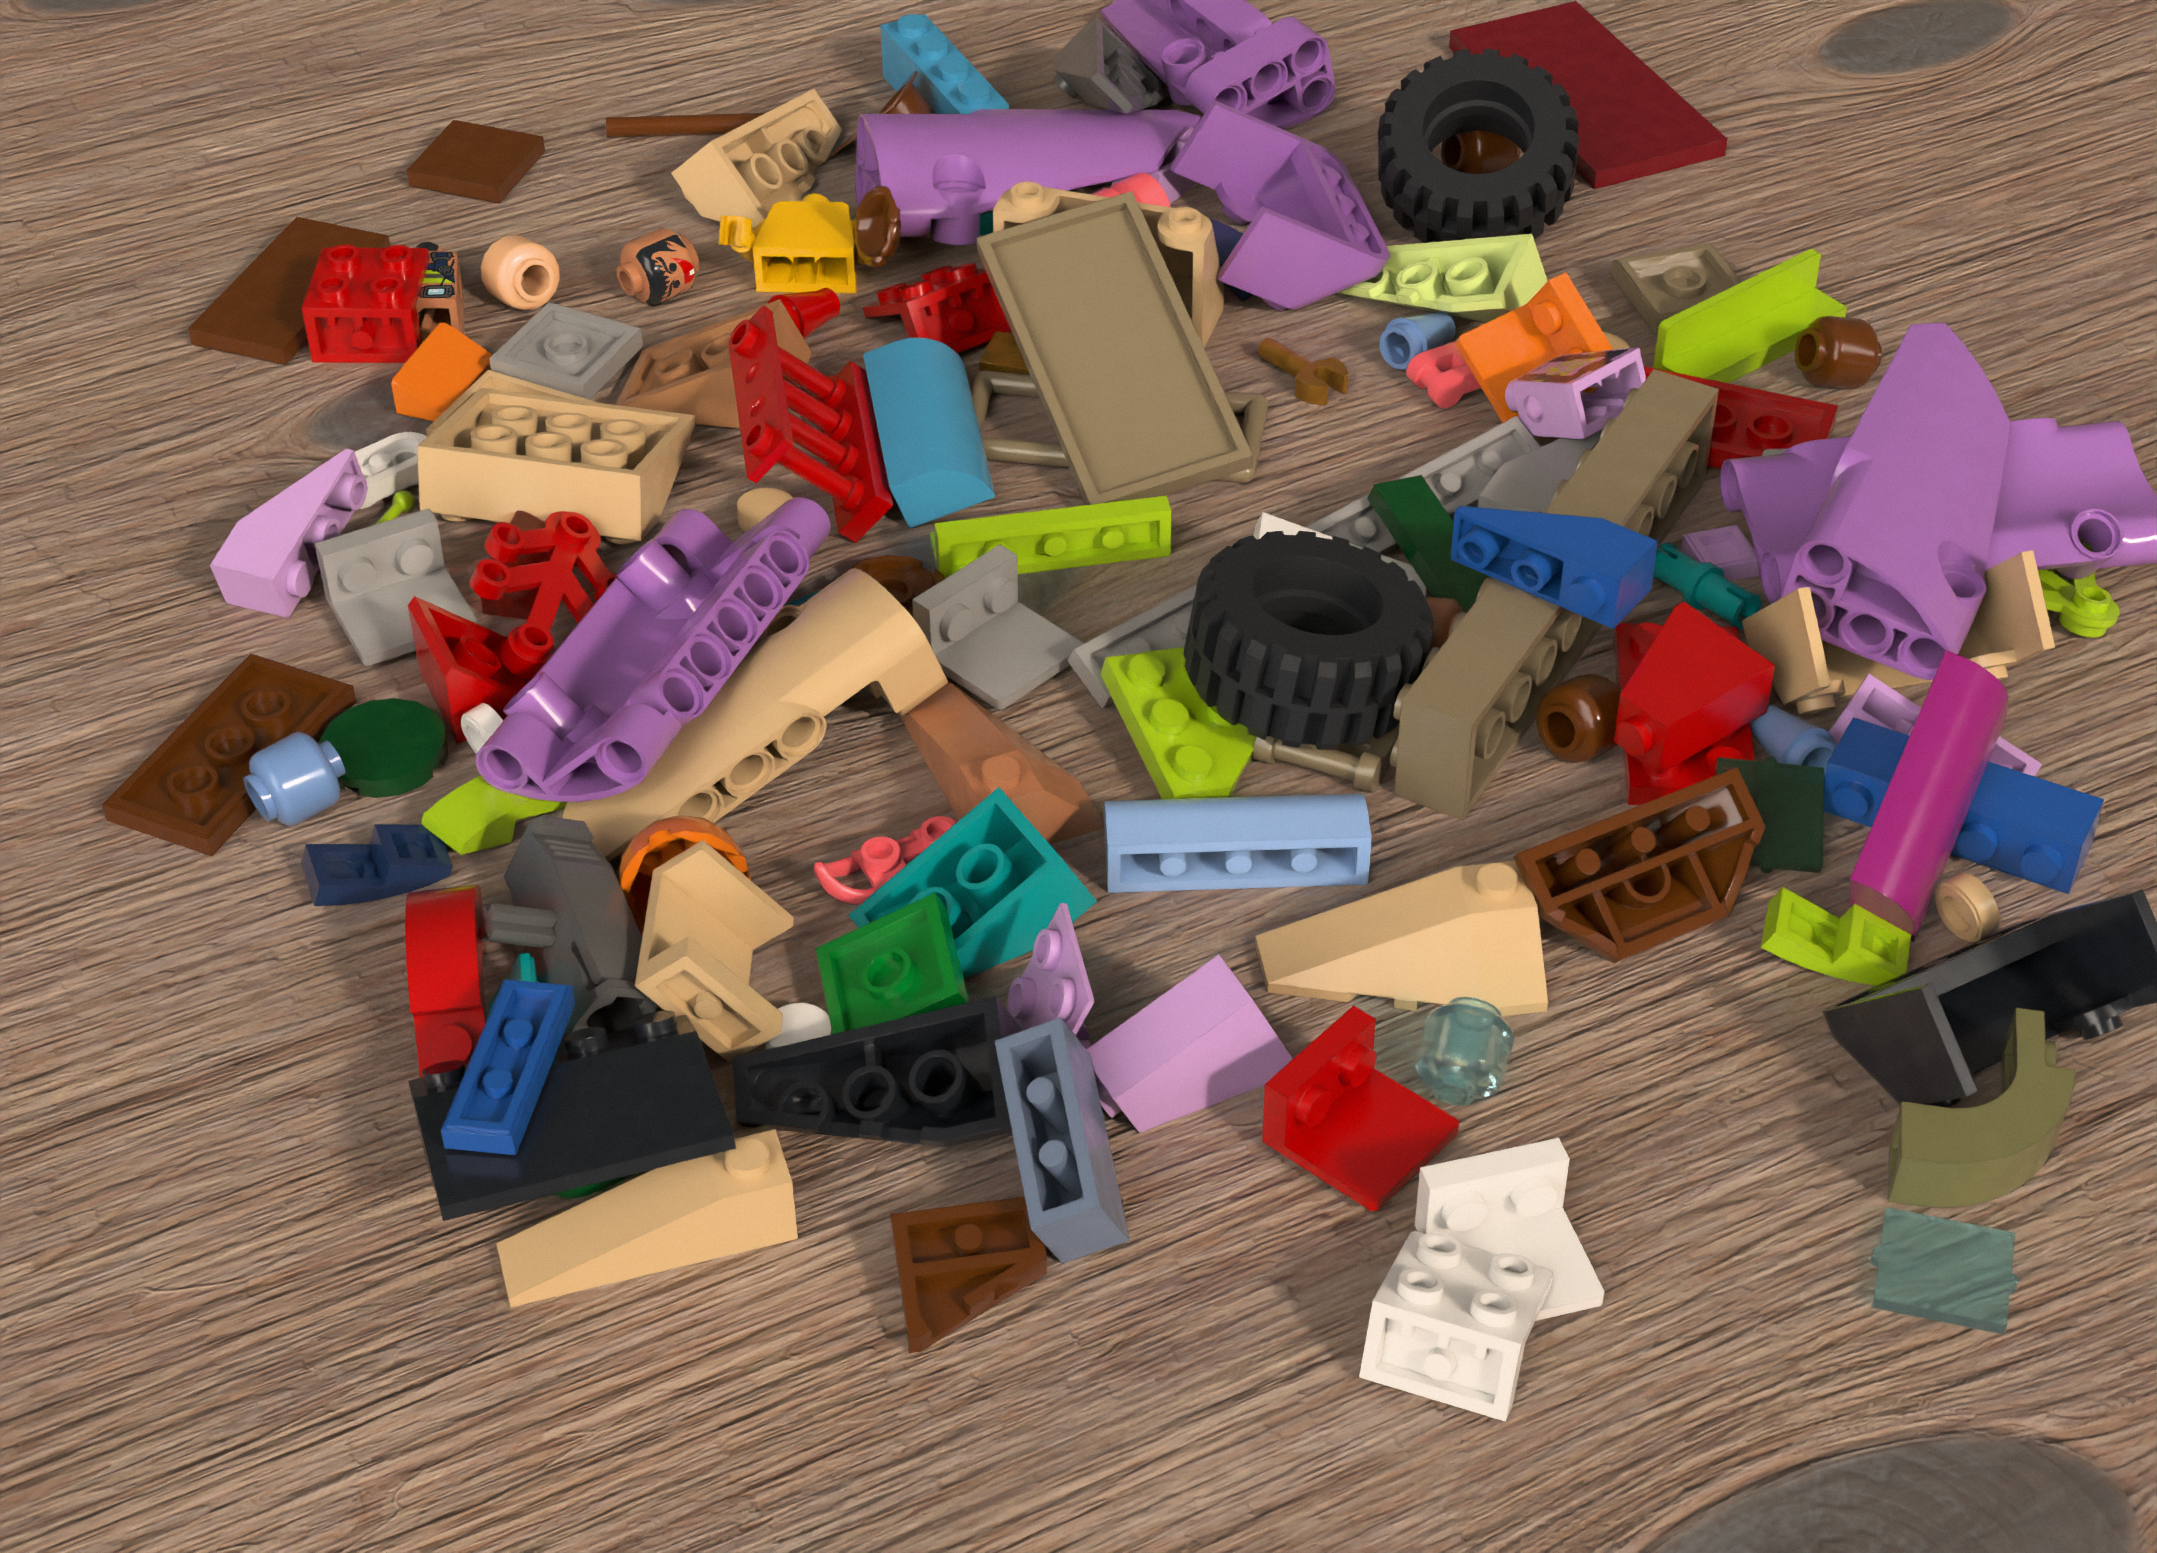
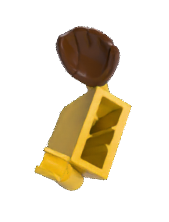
M876 186L863 197L856 210L855 221L850 220L848 204L844 202H830L825 196L814 193L805 196L802 201H779L774 203L766 219L761 220L753 227L752 218L720 215L718 244L730 245L745 260L754 262L756 292L798 293L830 288L835 293H856L855 260L858 263L878 269L885 266L888 259L892 258L896 252L902 233L900 209L896 206L891 191L887 186Z

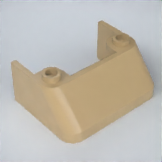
M2033 550L2021 552L1985 571L1986 592L1968 636L1958 654L1982 666L1999 681L2008 679L2006 668L2055 648ZM1810 587L1796 589L1742 620L1747 646L1775 664L1772 687L1783 706H1797L1798 715L1815 714L1836 708L1834 699L1853 696L1868 674H1871L1892 689L1933 682V680L1916 678L1821 640Z

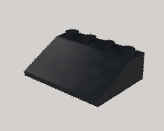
M656 1011L634 1019V1027L606 1033V1029L603 1027H590L565 1035L563 1037L564 1044H560L516 1155L444 1148L441 1128L467 1069L464 1061L451 1060L431 1065L422 1071L423 1077L409 1080L424 1154L443 1221L736 1149L734 1135L698 1033L687 1015L676 1017L673 1011Z

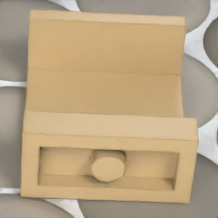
M702 840L653 870L635 987L663 1010L675 1012L676 1017L687 1015L696 1029L699 1039L730 1063L733 1057L744 1055L781 1034L783 1013L749 986L753 950L792 928L794 917Z

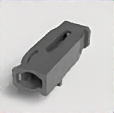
M542 815L530 821L504 874L506 884L511 890L513 905L484 904L479 914L482 920L478 930L479 938L481 941L525 946L527 953H530V957H534L539 983L573 986L576 1004L563 1037L573 1031L590 1027H603L606 1029V1033L634 1027V1019L654 1012L659 1006L635 987L642 943V935L613 867L593 844L592 840L594 837L585 821Z

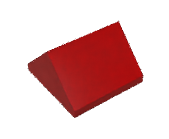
M414 596L407 606L419 670L454 740L458 744L467 741L461 727V719L464 713L481 703H486L504 721L507 715L503 712V709L531 679L519 677L511 673L503 665L500 658V650L507 637Z

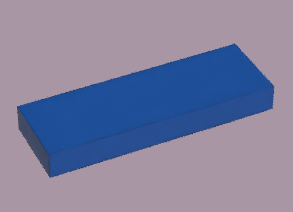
M504 979L441 1128L445 1149L507 1155L517 1154L576 1004L572 985Z

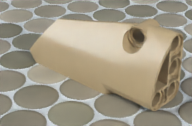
M852 568L800 606H782L704 712L681 729L641 783L625 792L604 799L567 802L562 818L585 821L594 837L592 840L593 844L609 862L627 848L637 833L657 820L685 815L705 818L713 823L718 821L812 752L825 736L827 725L824 716L865 686L868 687L876 699L882 695L891 705L894 712L903 717L948 683L947 678L929 641L910 613L874 578L860 569Z

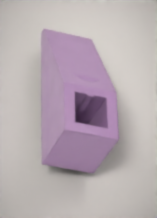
M344 449L237 521L210 564L227 604L286 618L291 616L300 599L311 590L314 577L320 568L315 543L340 536L354 511L360 509L366 499L367 481L362 474L354 450Z

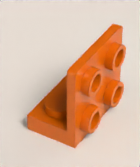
M1566 272L1548 280L1527 304L1462 334L1455 342L1456 347L1502 423L1515 416L1519 418L1518 413L1512 412L1508 408L1505 400L1507 385L1513 379L1562 355L1613 350ZM1598 387L1586 388L1583 391L1594 393Z

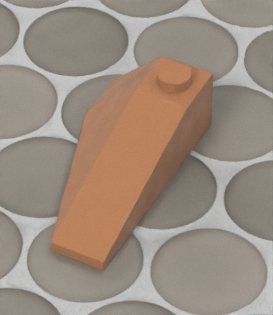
M947 683L903 717L899 715L959 820L1000 787L1049 844L1103 829V819L1079 780L953 683Z

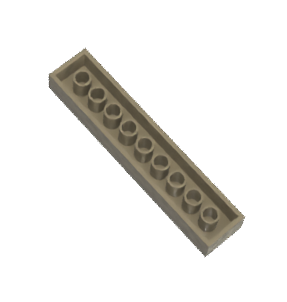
M1654 369L1639 389L1633 387L1630 390L1621 413L1616 419L1610 417L1601 432L1599 442L1593 449L1586 448L1578 461L1576 472L1569 481L1565 479L1560 481L1550 506L1545 512L1538 511V513L1603 518L1657 540L1658 548L1705 483L1719 389ZM1486 578L1479 589L1476 602L1469 612H1460L1452 625L1449 638L1441 648H1432L1425 660L1420 676L1413 684L1406 683L1398 694L1393 715L1395 719L1400 721L1399 736L1394 743L1390 756V765L1396 768L1394 795L1464 820L1535 721L1537 706L1543 695L1562 683L1600 630L1602 624L1495 578Z

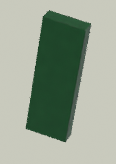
M1418 475L1374 484L1367 499L1433 597L1455 599L1463 608V611L1468 613L1476 602L1482 583L1486 578L1491 577L1450 560L1454 522L1423 476Z

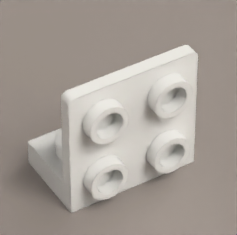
M1559 1138L1420 1168L1415 1227L1418 1232L1425 1234L1434 1232L1447 1234L1456 1238L1463 1245L1495 1254H1517L1527 1258L1534 1265L1550 1269L1553 1272L1550 1290L1535 1321L1595 1308L1603 1304L1604 1289L1563 1208L1570 1159Z
M1411 1232L1373 1299L1359 1378L1506 1422L1513 1406L1525 1342L1550 1290L1553 1272L1550 1269L1536 1266L1527 1258L1517 1254H1495L1463 1245L1456 1238L1447 1234Z

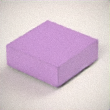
M1737 525L1683 535L1681 552L1701 564L1711 562L1723 570L1724 578L1729 581L1759 576L1755 550Z

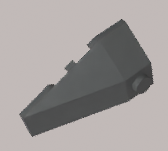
M1096 16L1054 57V71L1057 73L1054 79L1057 84L1070 97L1075 99L1080 95L1089 105L1128 114L1157 105L1166 97L1165 83Z

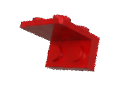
M348 244L323 248L302 306L312 362L406 363L422 344L416 304L430 261L428 249L410 248L405 245H392L386 248H356Z
M975 262L952 268L951 265L940 267L922 274L923 281L908 286L904 282L884 288L876 292L877 302L862 307L866 318L901 314L908 338L936 340L949 346L956 353L990 341L995 331L1012 332L985 269L978 270Z
M1353 1005L1265 1083L1262 1142L1368 1210L1377 1211L1420 1171L1421 1167H1424L1458 1135L1459 1120L1374 1068L1377 1058L1376 1052L1373 1051L1376 1018Z

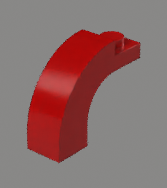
M478 884L414 891L407 894L405 907L406 965L410 1013L414 1017L420 1078L423 1077L422 1071L425 1068L440 1062L461 1060L468 1067L487 1021L482 955L487 954L486 941H481L478 934L482 924L479 914L483 907L481 888Z

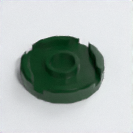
M397 698L372 700L349 708L329 723L320 738V743L327 740L332 744L343 762L346 773L337 778L340 788L345 790L344 784L352 788H358L359 795L366 797L396 796L419 788L434 777L432 770L440 762L443 766L448 757L447 736L443 721L433 709L411 700Z

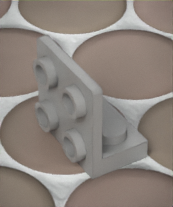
M429 508L315 543L326 600L363 665L370 666L380 662L391 661L401 655L416 651L407 606L414 596L477 624L476 616L445 568L438 523Z
M1002 545L996 546L912 599L913 618L929 641L945 676L998 710L1005 709L1068 667L1070 664L1067 660L1073 650L1084 644L1076 637L1018 602L1017 554Z

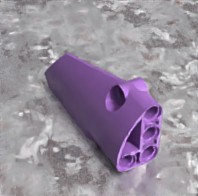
M1115 0L1112 4L1100 10L1101 16L1156 75L1167 84L1170 98L1179 105H1194L1201 112L1205 113L1211 102L1215 100L1278 128L1285 129L1321 114L1328 108L1335 95V81L1326 40L1295 17H1285L1272 24L1262 12L1246 0Z
M980 109L970 114H860L857 127L855 191L857 207L866 193L873 187L887 186L891 191L896 206L900 209L901 237H927L930 232L931 219H933V239L935 241L953 245L977 243L976 238L980 234V213L993 210L1001 195L1006 190L1011 189L1013 185L1030 181L1038 183L1042 187L1069 191L1124 179L1138 172L1147 174L1158 172L1170 150L1190 127L1199 123L1200 116L1176 110H1138L1125 114L1113 110Z
M1946 323L1910 325L1845 447L1832 477L1828 495L1795 556L1781 596L1782 598L1799 588L1810 587L1821 640L1924 680L1934 679L1946 650L1959 654L1985 595L1987 584L1984 576L2011 426L2009 418L1982 368L1964 343Z

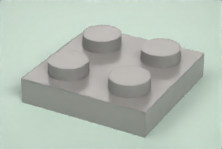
M548 302L489 358L492 371L590 400L643 347L641 328Z

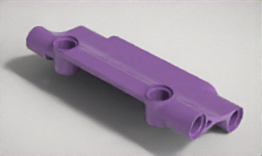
M2052 418L2010 421L2011 426L1986 570L2021 552L2031 550L2034 551L2038 570L2056 569L2060 574L2070 579L2089 577L2098 568L2128 567L2157 563V495L2147 482L2139 466L2127 428L2122 422L2108 421L2058 426L2057 421ZM1851 437L1808 441L1786 449L1782 454L1727 459L1722 464L1720 489L1723 503L1731 513L1741 511L1744 513L1752 535L1763 591L1768 602L1771 604L1781 599L1795 556L1828 495L1832 477ZM2078 536L2090 543L2093 552L2086 549L2080 543Z

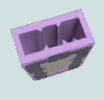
M1640 348L1567 354L1556 357L1510 381L1505 391L1506 404L1512 412L1519 414L1520 421L1532 436L1585 439L1603 429L1610 417L1616 419L1623 410L1630 390L1633 387L1639 389L1646 380ZM1598 387L1594 393L1583 391L1586 388Z

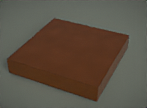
M453 120L407 169L409 186L501 203L544 154L543 136Z

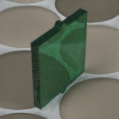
M1718 757L1715 776L1738 767L1766 826L1759 844L1754 848L1749 866L1760 867V870L1766 874L1772 872L1773 868L1820 873L1823 868L1824 768L1777 763L1774 757H1767L1764 762Z

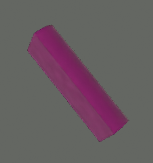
M1945 651L1850 877V907L1856 904L1909 933L1913 942H1915L2007 717L2008 694L2003 684L1985 668L1963 656Z

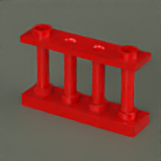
M763 305L750 320H743L735 327L728 342L747 478L757 483L776 463L832 496L838 533L857 543L893 506L866 370L849 361L837 375L827 377L778 346L772 310ZM783 376H785V377L788 378L789 380L793 381V382L796 383L797 385L801 386V387L804 388L805 390L809 391L810 393H812V394L815 395L816 397H815V398L812 397V396L809 395L808 393L804 392V391L801 390L800 388H798V387H796L795 385H793L792 383L788 382L787 380H785V379L783 378ZM788 409L819 427L821 432L788 412ZM793 442L824 460L826 465L793 446Z

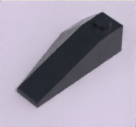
M995 996L733 1057L736 1120L742 1127L756 1128L767 1126L781 1131L950 1147L1012 1133L995 1040L1018 1033L1022 1029Z

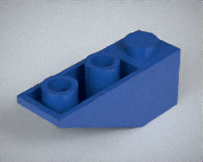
M1459 506L1454 513L1450 560L1614 629L1651 591L1658 541L1603 518Z

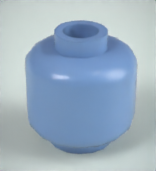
M296 732L251 756L249 761L250 774L243 778V782L253 804L267 822L277 819L285 826H294L338 802L340 798V785L337 778L344 775L346 771L340 756L329 741L326 740L318 745L306 733Z

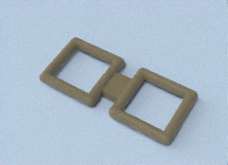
M980 371L974 376L970 388L980 432L992 393L1039 397L1030 374ZM1224 391L1233 413L1244 415L1241 430L1253 454L1252 468L1215 480L1247 483L1254 478L1256 473L1268 401L1261 394ZM982 437L987 460L1069 467L1060 444Z

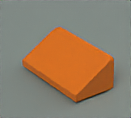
M440 322L392 379L391 386L396 413L434 422L487 370L491 369L489 358L493 354L454 327Z

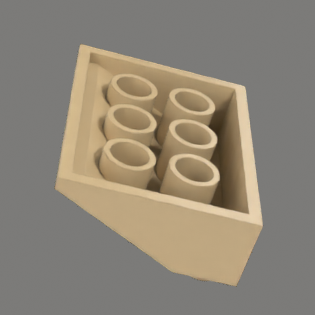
M480 388L417 446L420 511L429 508L432 513L441 514L443 519L459 522L475 518L495 521V523L507 522L518 528L526 526L543 528L546 519L552 513L559 511L576 512L588 518L597 529L599 535L605 536L609 542L629 544L641 541L660 520L693 434L695 415Z

